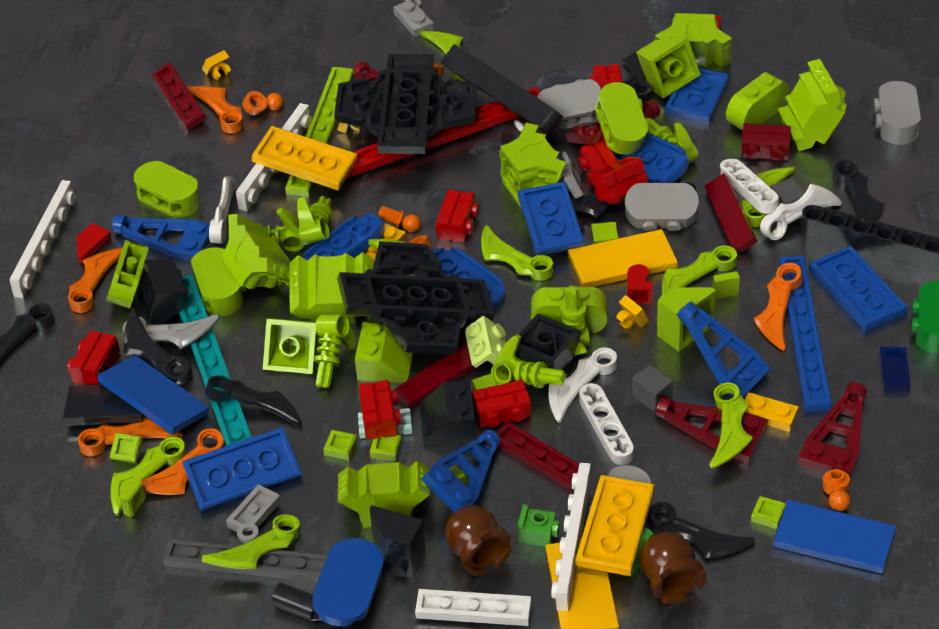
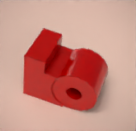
M641 264L632 265L627 271V296L636 304H653V282H649V269Z

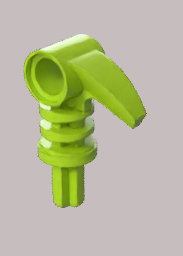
M648 118V133L684 149L689 159V164L698 159V151L681 123L673 124L674 134L668 126L661 127L654 120Z
M305 196L298 198V233L304 245L329 239L330 231L328 224L333 216L330 208L332 203L330 198L321 196L318 203H314L310 209Z
M280 208L277 210V214L284 225L282 227L276 225V229H272L271 225H267L268 236L275 239L279 246L280 242H282L283 248L287 251H300L304 244L301 242L298 233L299 220L292 212Z
M569 285L565 289V302L561 304L560 311L563 324L581 330V337L574 355L588 353L586 346L590 345L589 332L585 322L586 305L581 301L580 288Z
M344 314L320 315L316 320V332L318 336L322 337L318 341L322 346L317 347V352L321 355L314 357V362L319 364L316 386L319 388L330 387L333 366H339L340 364L339 358L335 357V355H340V349L337 346H341L343 342L348 350H352L355 347L354 334L349 319Z
M518 334L505 343L496 363L491 369L492 378L499 385L510 383L514 380H523L526 385L542 388L545 384L563 385L566 379V374L563 370L548 368L544 362H526L516 357L515 354L521 336Z

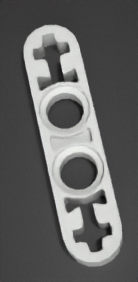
M726 159L720 163V174L725 173L728 176L733 188L759 212L765 214L774 213L779 206V196L739 160Z
M589 383L583 385L579 391L580 404L609 458L618 465L630 463L634 456L633 443L604 391L597 384ZM591 396L595 397V403H593ZM599 411H604L608 415L606 417L599 418L596 417L594 414ZM615 430L618 432V434L615 436H607L605 434V431ZM618 444H620L621 451H617Z

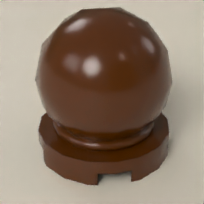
M468 505L459 507L448 518L444 530L445 539L450 550L460 557L462 566L469 574L473 576L485 575L483 570L493 565L498 568L508 559L513 549L510 545L512 538L505 529L498 526L492 513L481 506Z
M662 531L650 536L642 546L640 551L641 570L650 580V588L655 598H660L664 604H675L689 599L687 594L696 587H698L699 591L703 588L707 574L699 560L695 559L692 545L682 535L675 532Z

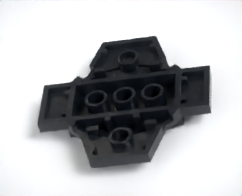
M388 54L387 68L379 72V77L374 81L369 82L368 78L338 83L334 117L337 122L366 128L377 136L378 153L425 154L428 138L440 130L475 123L477 85L454 79H448L447 82L440 79L439 73L433 70L434 54Z
M379 241L373 270L368 269L365 273L339 272L337 279L345 313L350 315H366L368 323L386 326L404 352L455 354L460 328L466 327L468 320L477 321L482 316H485L493 321L495 315L485 280L461 279L454 273L450 277L444 274L441 270L442 263L427 244Z

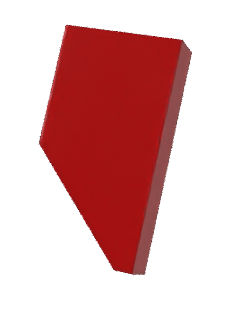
M91 223L76 236L79 263L82 264V260L90 257L112 238L111 232Z

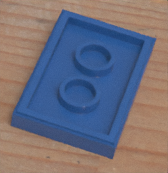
M699 68L700 76L672 93L665 107V114L709 124L730 81V74Z
M565 181L518 191L517 196L536 256L584 247L585 242Z

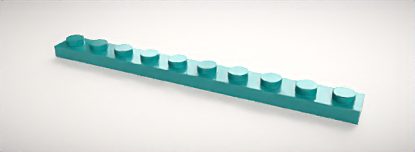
M193 274L182 276V283L186 285L188 291L187 300H184L182 311L179 312L182 323L207 318L208 315ZM211 327L205 334L190 344L205 389L209 378L212 376H224L231 380ZM214 387L217 390L225 391L220 387ZM230 398L226 402H215L209 399L225 446L251 438L238 400Z

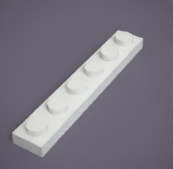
M300 103L282 129L302 135L309 128L312 121L309 105ZM256 163L236 191L238 208L248 211L251 205L257 201L261 191L268 186L271 177L278 170Z
M61 181L9 279L14 297L24 298L27 290L31 288L35 274L40 271L45 255L49 254L51 244L54 238H57L62 222L66 221L68 211L76 201V193L73 191L71 181Z
M580 463L578 473H573L572 489L575 491L574 494H569L568 510L571 513L570 516H565L564 532H567L566 537H561L560 554H563L562 559H557L556 576L559 577L558 582L553 581L551 597L556 599L557 610L568 611L576 570L575 559L581 542L591 486V463Z

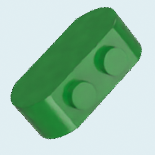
M931 281L919 288L918 299L913 298L912 314H917V317L912 318L911 331L916 332V344L920 348L930 353L939 354V281Z

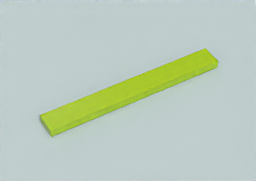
M332 67L305 137L326 144L330 143L337 124L334 112L338 83L352 81L355 76L353 69ZM290 175L285 188L286 194L309 197L314 182Z

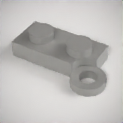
M405 0L403 3L393 6L395 16L414 37L421 35V31L434 30L433 22L421 9V0Z
M564 151L562 156L567 162L562 172L563 180L561 182L565 181L568 193L571 192L576 199L584 195L582 181L569 153Z
M258 484L226 520L227 527L237 532V537L242 543H247L259 537L258 527L281 502L280 495ZM253 532V533H252L251 535H249V536H245V535L243 534V533Z

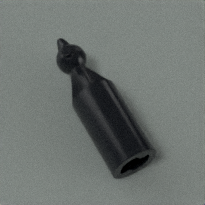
M282 582L276 586L271 598V605L273 607L312 622L321 620L318 617L319 614L316 611L314 612L312 607L313 594Z

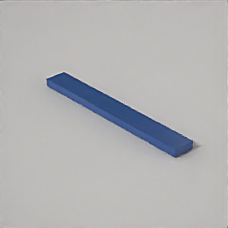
M779 257V266L785 263H795L800 267L803 275L801 286L791 290L787 312L805 412L831 410V397L805 257ZM792 272L787 273L783 279L787 281L793 280L796 274Z

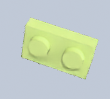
M482 316L465 329L471 362L475 367L480 366L487 360L495 364L502 347L506 343V333L503 327Z

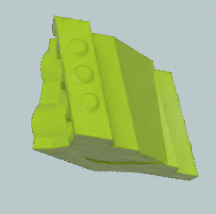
M675 13L672 26L655 35V40L686 36L698 67H707L714 62L723 67L731 62L732 38L717 28L715 14Z
M821 59L807 62L810 72L799 74L800 79L790 95L785 96L788 106L777 108L783 125L791 126L790 138L798 151L812 148L816 141L825 144L845 114L846 103L844 98L846 92L844 88L834 84Z
M530 123L525 124L519 138L500 146L499 151L502 182L519 205L520 202L517 196L519 190L558 183L563 176L562 172L567 162L557 160L559 151H555L545 138L546 134L536 133L539 125Z
M238 214L228 215L229 241L221 258L239 285L249 289H255L256 287L275 288L283 282L290 286V260L277 241L268 236V228Z
M363 252L356 258L347 253L327 257L315 254L307 261L298 255L289 263L290 313L300 319H310L313 322H316L320 315L344 314L348 317L350 324L356 323V319L359 316L366 315H350L345 313L337 281L339 272L365 273L368 269L373 270V258Z
M416 461L410 467L400 462L369 464L359 471L348 466L338 474V503L358 512L363 528L371 527L369 511L371 505L413 517V507L430 495V488L421 480L429 470V467L419 461Z

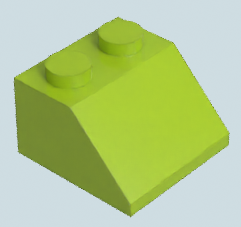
M686 36L655 40L636 52L645 78L652 85V91L662 98H665L701 75Z
M676 287L669 293L662 295L657 303V336L677 351H681L693 342L694 338L676 313L688 302L692 301L698 309L701 308L715 319L716 290L712 287ZM706 327V328L702 331V334L705 333V332H706L707 330H709L710 328H709V327Z
M277 318L266 319L263 370L314 374L317 364L314 362V357L319 355L317 347L321 345L318 341L319 338H322L316 332V322Z
M363 322L355 356L357 380H388L394 383H404L409 380L414 353L404 352L386 326Z

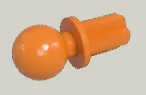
M385 206L379 209L378 216L381 220L395 224L396 228H398L399 224L407 232H416L421 228V220L415 214L404 216V210L399 212Z

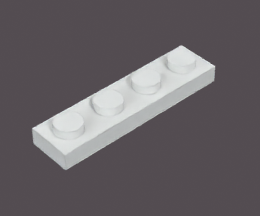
M419 589L415 615L417 619L529 626L531 596Z

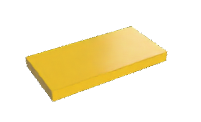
M271 126L251 158L254 163L339 190L355 165L358 154Z
M662 229L568 250L569 259L581 287H596L627 280L628 268L636 264L646 266L649 269V274L666 271L667 268L678 267L677 259Z
M605 475L600 476L575 559V566L631 576L653 498L655 484Z
M560 543L545 545L552 584L553 581L558 582L559 577L556 576L557 559H562L563 554H560ZM576 566L568 611L557 610L560 629H619L607 572Z

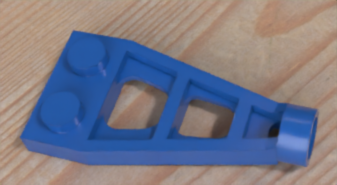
M116 214L112 222L113 233L121 234L125 238L171 258L191 262L193 256L199 251L204 250L210 241V223L193 219L130 218ZM144 228L158 229L154 238L141 234ZM168 231L184 232L177 245L163 240Z
M692 301L688 302L676 313L679 319L687 326L719 384H736L739 387L740 395L744 397L771 369L751 346L704 310L698 309ZM706 327L711 328L720 337V341L714 347L709 345L702 334ZM723 346L730 347L740 356V361L731 370L725 368L719 357V351ZM728 393L731 398L734 397L733 394Z
M493 430L483 431L478 439L439 459L421 480L454 512L459 507L472 505L479 496L493 453L501 443L499 435ZM485 440L490 441L491 445L487 444ZM468 453L480 463L477 469L465 458ZM457 465L470 478L467 487L450 471V468Z

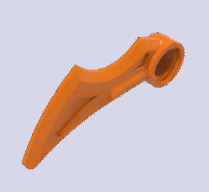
M213 86L187 87L194 97L205 102L220 116L222 131L231 134L243 129L244 123L241 107L231 105L226 101V88Z
M122 248L104 251L82 260L85 265V273L79 281L69 286L68 300L72 311L84 313L93 308L95 303L92 292L108 269L119 260ZM87 298L83 302H75L77 299Z
M785 263L778 268L776 276L767 285L770 294L769 303L761 314L753 318L765 338L782 351H786L784 318L791 290L797 289L803 282L802 271L795 263ZM792 272L796 274L793 280L787 281L783 279L787 273Z
M143 414L142 422L123 426L103 424L96 429L84 430L78 436L80 452L90 457L101 454L105 450L106 445L113 444L115 433L140 436L142 439L169 437L183 439V434L178 431L171 435ZM89 440L98 441L95 445L89 446L85 444Z
M212 428L201 431L197 438V447L169 468L140 480L142 481L144 492L160 495L185 494L188 478L182 461L222 448L224 442L222 434ZM207 438H213L218 444L213 448H207L204 446L203 441Z

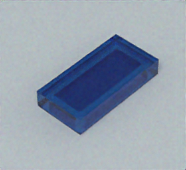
M880 347L879 356L883 391H910L911 383L906 347Z

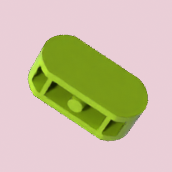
M764 72L733 95L726 110V120L743 130V123L764 124L779 112L777 108L785 105V96L789 95V85L776 76Z
M620 82L609 83L601 89L598 96L599 99L595 105V111L607 147L619 154L635 153L642 147L646 134L649 132V121L647 118H644L642 101L640 98L638 99L635 89Z
M161 161L145 163L134 173V183L137 197L140 201L174 218L189 216L199 208L201 199L198 182L192 175L186 174L174 166L167 165Z
M125 239L108 291L107 302L130 309L149 247Z
M216 247L199 251L191 259V265L206 313L226 316L241 308L244 302L242 292L246 291V287L239 285L221 258L225 249Z
M543 287L537 290L531 299V320L537 314H541L562 323L560 307L565 302V289L568 287ZM579 287L581 301L586 305L585 322L588 332L597 333L607 324V297L596 287Z

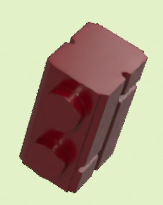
M743 123L741 157L789 160L791 126Z

